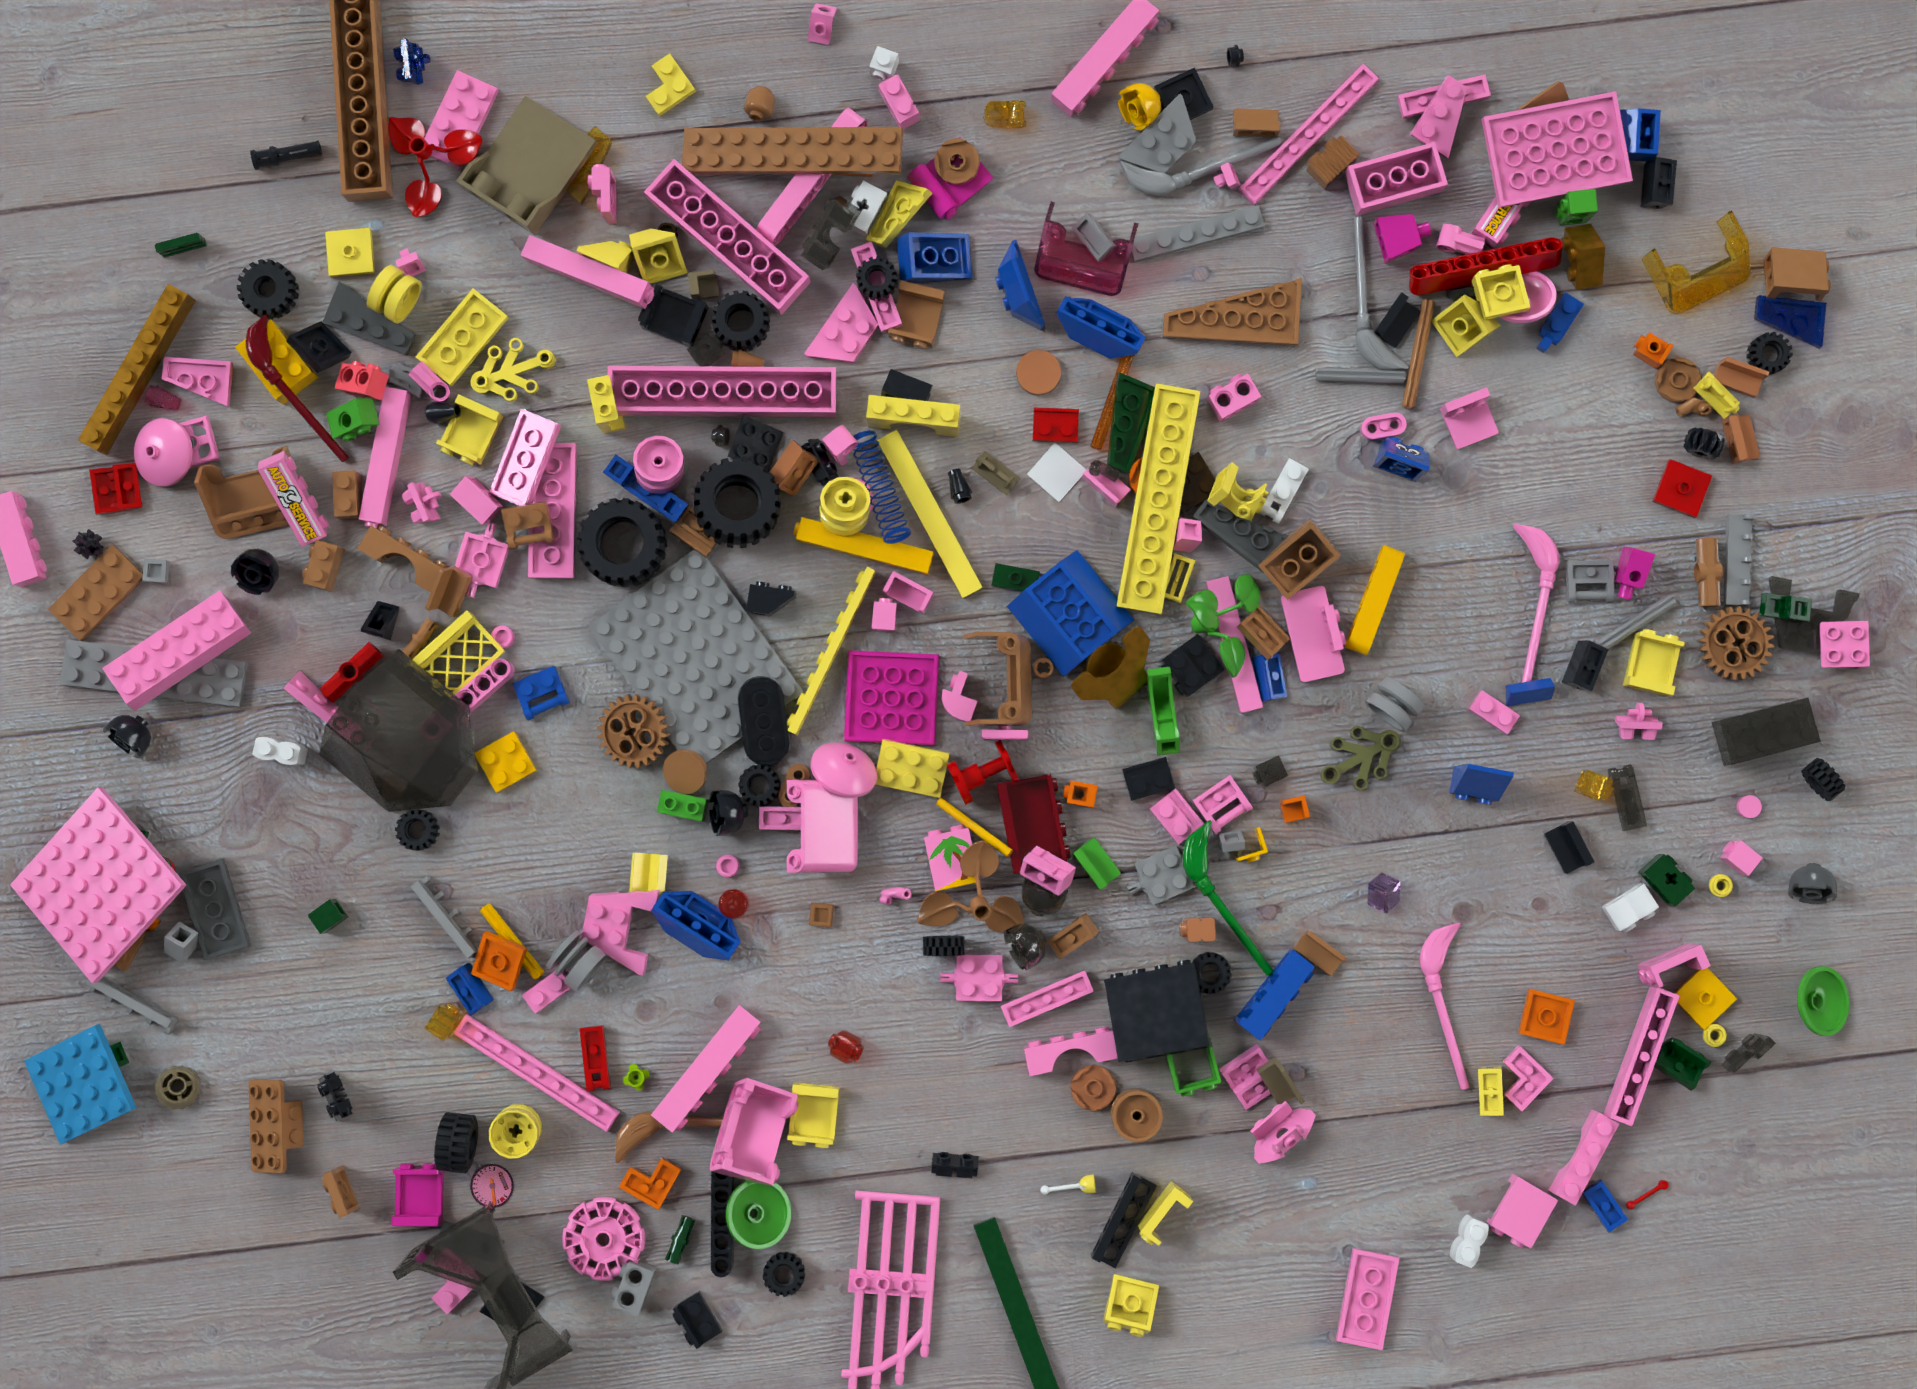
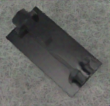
M809 439L808 443L801 446L804 450L815 455L819 461L812 470L818 483L825 486L829 480L839 477L836 473L837 467L827 456V449L822 441L819 439Z
M948 1152L933 1153L931 1173L936 1174V1176L952 1177V1169L957 1170L956 1177L972 1179L973 1176L977 1177L979 1156L967 1153L962 1155L950 1154Z

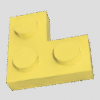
M670 53L652 65L653 70L663 85L646 95V98L660 117L696 91Z

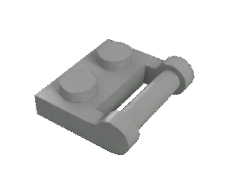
M1567 561L1566 601L1605 600V602H1613L1614 561ZM1575 584H1605V591H1576Z

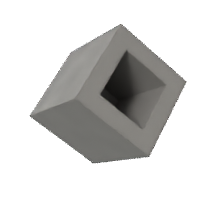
M178 922L164 937V953L184 963L197 949L198 932Z

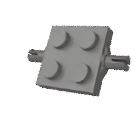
M1177 846L1134 863L1138 872L1139 882L1126 886L1127 890L1136 887V889L1129 891L1130 895L1143 890L1148 895L1152 906L1195 888L1185 872L1183 858Z

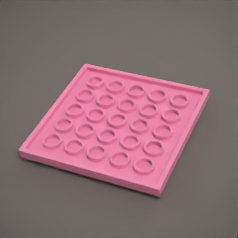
M98 787L10 884L91 983H98L187 886L107 791L101 787Z

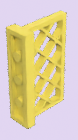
M466 610L399 672L437 711L506 651L481 625L477 618L470 611ZM474 625L480 630V641L468 640V630ZM455 642L464 643L463 656L451 655V646ZM467 643H480L479 657L467 656ZM483 644H493L498 651L492 657H483ZM437 658H447L446 671H434V661ZM450 658L463 659L462 672L450 671ZM466 659H479V667L475 672H466ZM421 673H430L429 686H420L415 681V678ZM434 673L446 674L445 687H433ZM450 674L462 675V683L458 688L449 687ZM424 689H429V695L425 692ZM433 689L445 690V699L439 705L432 699Z

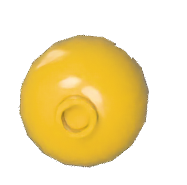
M1135 83L1119 92V95L1121 94V99L1118 100L1120 113L1128 124L1132 122L1136 126L1134 127L1135 130L1145 129L1160 114V95L1151 86L1144 83Z

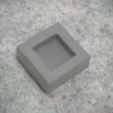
M144 559L142 581L168 584L170 561Z

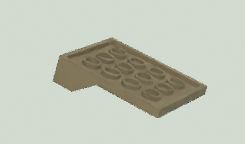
M525 96L488 151L469 162L456 182L477 199L536 235L596 148L598 142Z

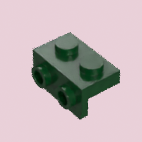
M1672 1037L1662 1043L1654 1067L1692 1091L1696 1088L1703 1070L1710 1066L1711 1061L1706 1059L1700 1052L1686 1046L1683 1041Z

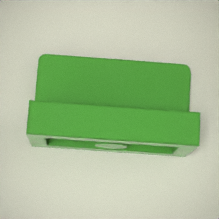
M1095 838L1090 839L1072 853L1099 890L1103 889L1109 882L1121 874Z

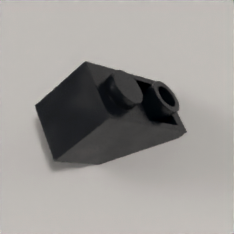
M756 581V585L750 584L746 612L770 617L794 600L797 593L792 591L791 586L779 585L778 588L769 587L770 583Z

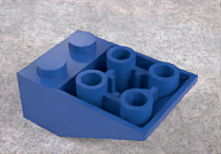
M1641 108L1620 110L1629 161L1648 162L1658 155L1661 110Z

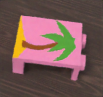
M963 824L950 827L951 832L942 833L941 829L928 832V837H924L935 891L976 883L975 876H965L960 867V860L964 851L972 845L969 828L964 829Z

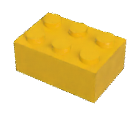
M270 319L267 323V336L272 351V365L283 376L281 379L297 395L319 377L310 365L286 342L288 337L280 326ZM246 339L236 345L237 351L275 400L283 405L288 402L275 385H271L264 378L262 372L251 363L246 351Z

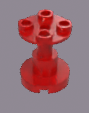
M1001 739L994 742L1000 757L979 767L975 763L962 770H959L955 760L947 764L965 805L973 802L969 791L986 784L984 779L1005 769L1013 783L1019 781Z

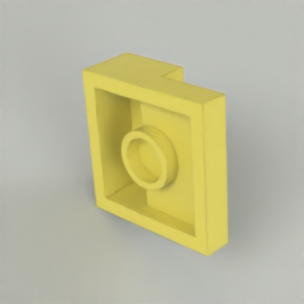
M1504 265L1494 271L1485 269L1474 275L1472 285L1477 302H1480L1484 320L1529 311L1531 308L1519 265Z
M1114 1274L1103 1323L1108 1324L1107 1328L1113 1331H1121V1328L1128 1329L1131 1335L1143 1337L1144 1334H1148L1151 1331L1159 1285Z

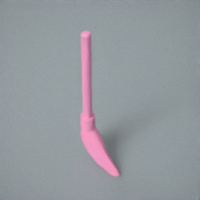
M1514 524L1513 528L1524 540L1537 567L1541 570L1539 583L1541 591L1522 682H1528L1532 680L1550 589L1554 588L1555 572L1559 567L1560 557L1556 544L1545 531L1535 527Z
M1458 922L1438 928L1430 933L1422 946L1420 967L1426 976L1425 981L1428 985V991L1432 992L1460 1088L1461 1090H1466L1470 1086L1441 993L1443 986L1439 975L1448 947L1461 926V923Z

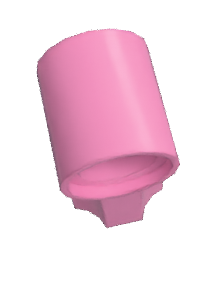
M1443 224L1436 247L1445 252H1459L1467 255L1482 252L1485 238L1463 232L1456 225Z
M423 361L417 364L408 374L433 401L445 403L450 398L451 393L448 385ZM439 386L444 387L446 395L443 398L435 397L433 394L435 388Z

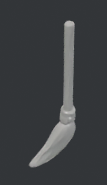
M1276 137L1191 172L1184 171L1173 176L1162 172L1146 170L1124 160H1120V164L1131 186L1143 193L1160 196L1167 195L1175 189L1190 185L1191 181L1220 170L1221 165L1228 162L1233 165L1281 146L1282 142L1279 137Z
M1356 216L1354 218L1359 313L1356 316L1358 330L1356 343L1358 349L1370 364L1380 370H1408L1409 366L1395 356L1381 338L1372 331L1371 316L1367 310L1363 217Z

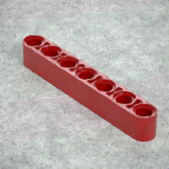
M1550 237L1419 264L1410 269L1409 291L1414 295H1425L1472 285V279L1477 272L1485 269L1494 271L1498 270L1501 266L1509 264L1512 266L1519 265L1521 274L1555 268L1561 263L1563 242L1558 238Z

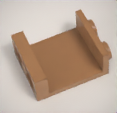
M901 280L896 308L903 326L895 329L889 328L888 336L892 338V341L900 344H905V341L914 343L913 346L920 349L932 348L945 299V291Z

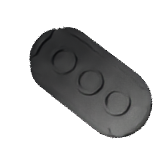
M766 676L752 677L741 686L738 692L743 746L750 760L762 766H773L778 764L789 750L784 695L778 683Z

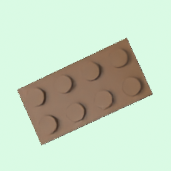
M111 545L48 610L76 638L84 641L142 582L143 572L115 545Z

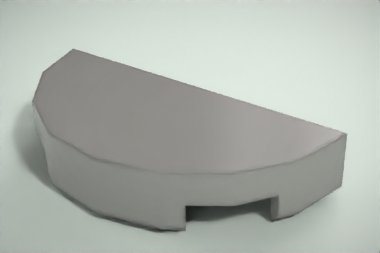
M402 365L385 371L389 375L387 381L422 400L424 390L408 375L412 368Z

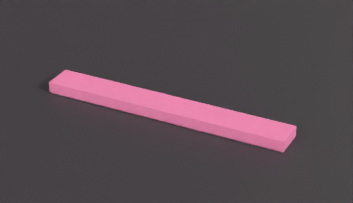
M1362 64L1239 187L1238 191L1254 206L1378 82L1379 78L1365 64Z
M465 1014L453 1033L605 1132L610 1130L620 1114V1111L592 1093L587 1092V1090L468 1014Z

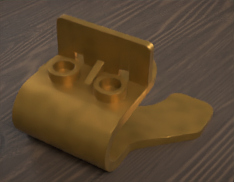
M1136 626L1124 635L1122 642L1125 649L1117 642L1103 644L1093 651L1088 659L1087 666L1071 684L1072 690L1081 700H1107L1117 710L1148 683L1144 667L1150 639L1141 627Z

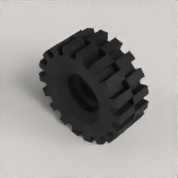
M263 259L258 260L259 264L252 262L249 264L251 267L249 270L246 268L242 270L245 273L244 277L240 275L238 277V281L241 282V285H237V290L240 292L238 297L243 301L244 307L260 318L267 315L268 320H273V316L279 319L283 317L281 313L285 312L288 314L291 312L288 308L290 305L295 307L296 303L293 300L299 297V294L296 292L299 286L295 282V276L279 262L275 263L270 259H267V262ZM265 281H272L276 287L275 292L270 297H263L259 292L260 285Z

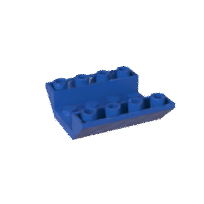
M1078 550L1057 563L1007 606L1063 677L1091 655L1095 649L1106 643L1134 621L1125 608L1116 607L1118 599Z

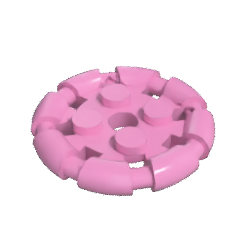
M597 1197L593 1198V1201L589 1203L583 1202L569 1215V1222L563 1229L562 1245L563 1250H566L569 1257L567 1258L568 1262L581 1275L586 1274L592 1280L610 1281L614 1280V1277L619 1276L624 1263L628 1264L630 1260L634 1263L639 1262L640 1259L638 1257L645 1247V1230L640 1225L639 1215L630 1205L617 1202L616 1198ZM596 1210L598 1216L592 1219L590 1212ZM611 1210L619 1212L618 1218L609 1216ZM577 1224L584 1226L581 1233L575 1230ZM630 1224L633 1232L627 1234L624 1226ZM600 1233H605L609 1236L610 1241L608 1245H600L598 1243L597 1237ZM580 1244L582 1253L577 1254L575 1246ZM626 1245L632 1248L630 1254L623 1252ZM590 1259L598 1262L596 1268L588 1265ZM615 1260L616 1263H617V1266L614 1267V1268H611V1267L609 1266V1262H612V1261Z

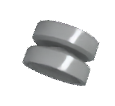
M1385 676L1378 684L1380 693H1371L1365 703L1389 725L1399 731L1406 732L1412 724L1409 715L1418 716L1425 708V705L1405 686Z

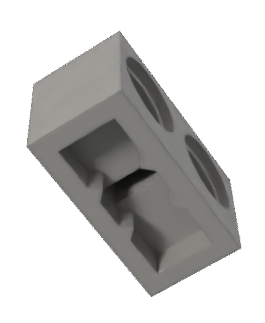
M632 1260L628 1264L624 1263L619 1274L622 1281L620 1286H615L611 1299L614 1300L612 1307L639 1316L657 1268L642 1262L634 1263ZM638 1270L641 1272L642 1280H634L631 1277V1271ZM623 1293H631L634 1296V1302H626L623 1298Z

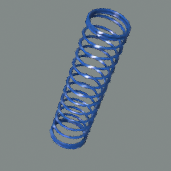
M871 430L859 432L853 436L856 440L868 435H874L869 440L858 443L856 446L858 448L856 450L853 449V456L857 459L856 464L860 467L859 472L863 474L862 481L866 482V488L867 483L879 482L870 489L867 488L869 492L882 490L873 497L870 496V504L874 506L873 512L877 514L876 520L880 522L878 527L882 529L881 535L883 540L887 544L903 541L911 535V529L903 527L907 524V520H898L905 513L895 512L902 505L893 504L898 501V496H890L896 492V489L888 488L894 481L885 480L890 477L891 473L883 472L887 469L888 465L880 464L885 460V457L878 456L882 453V449L876 448L879 445V441H874L877 438V434ZM870 443H877L875 446L871 448L859 450L861 447L866 446ZM880 450L879 453L873 456L861 458L867 453ZM867 451L859 457L855 455L856 452ZM883 458V460H881L878 463L872 465H865L866 463L872 460ZM859 459H860V460L869 459V460H867L866 462H864L862 465L858 464V460H859ZM886 466L884 469L880 471L868 473L869 471L877 467ZM862 467H872L865 473L861 472ZM889 474L883 479L870 481L877 476ZM865 475H874L867 481L864 480ZM891 482L885 487L873 489L882 483ZM894 490L890 494L876 497L877 495L885 491ZM884 498L877 504L872 503L873 499ZM897 498L896 500L890 503L879 505L881 502L885 500ZM887 506L879 512L875 511V507ZM900 506L895 510L883 512L890 507ZM879 514H890L882 520L878 519ZM902 514L897 518L885 520L893 515ZM895 521L887 525L885 528L881 527L882 522ZM905 522L900 526L888 528L896 523ZM885 530H892V531H889L888 533H886L885 535H883V532H884ZM906 531V532L903 533V534L896 535V536H891V535H893V534Z

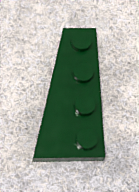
M1121 372L1117 373L1107 466L1129 474L1149 422L1155 387Z

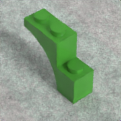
M1170 667L1148 669V701L1153 720V737L1157 756L1180 753V737L1176 721Z

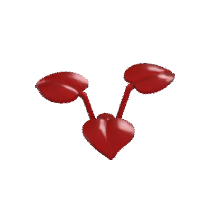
M389 117V137L394 149L404 155L413 153L417 157V162L420 164L425 177V182L415 180L408 185L405 191V201L413 217L418 218L430 214L438 207L442 199L441 187L437 183H429L430 178L423 160L430 158L432 150L448 153V159L455 165H467L475 159L482 144V137L478 133L465 129L454 130L444 138V144L447 148H441L434 144H429L424 139L426 135L425 127L419 120L415 118Z

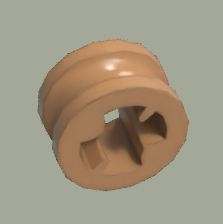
M1039 658L1033 666L1034 674L1042 679L1051 676L1054 669L1053 663L1048 658ZM1039 663H1047L1050 666L1047 669H1050L1047 674L1045 672L1040 674L1037 671L1039 669L1037 665Z

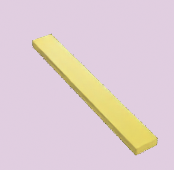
M895 430L878 439L879 446L962 599L982 589L981 583L898 431Z

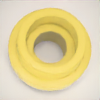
M1717 874L1709 881V890L1717 897H1725L1732 891V881L1724 874ZM1719 881L1723 883V888L1721 890L1717 888V883Z
M1711 1024L1703 1031V1039L1711 1047H1719L1726 1041L1727 1034L1721 1025ZM1713 1031H1716L1717 1038L1713 1040L1711 1038V1033Z

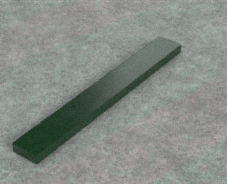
M993 1217L974 1224V1229L1034 1389H1059L996 1218Z

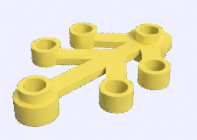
M513 338L509 342L510 350L501 369L492 373L496 361L502 358L503 352L498 346H491L488 349L489 357L483 370L477 371L471 377V387L478 393L492 391L503 396L506 401L514 402L518 397L516 390L511 387L504 388L495 382L506 380L525 389L529 394H535L539 390L536 381L523 379L517 376V374L539 366L543 369H550L555 365V356L549 350H541L537 357L513 365L518 353L524 348V344L519 338ZM520 342V347L514 349L513 344ZM499 350V354L493 357L492 351ZM548 355V361L542 362V356ZM480 378H485L483 385H478ZM531 383L535 384V388L532 391L528 390V385ZM509 391L514 392L512 398H507L506 396Z

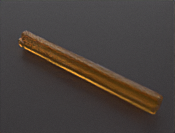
M1135 355L1123 356L1120 359L1090 445L1095 450H1102L1112 421L1117 373L1121 372L1128 375Z

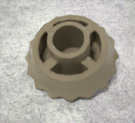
M183 1065L178 1067L172 1066L170 1069H165L158 1076V1081L154 1084L156 1088L154 1094L158 1097V1102L162 1103L164 1107H170L172 1110H183L186 1106H191L193 1101L198 1099V1094L201 1092V1081L198 1079V1074L194 1073L191 1068H186Z

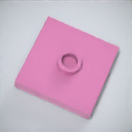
M998 726V730H982L983 740H1027L1028 730H1011V726Z

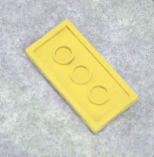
M472 288L417 354L416 358L419 361H423L435 374L452 387L509 317Z

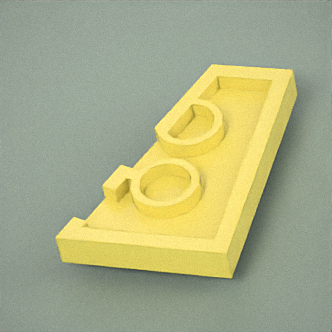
M896 180L866 240L868 242L872 241L874 245L887 248L932 195V192L926 188Z

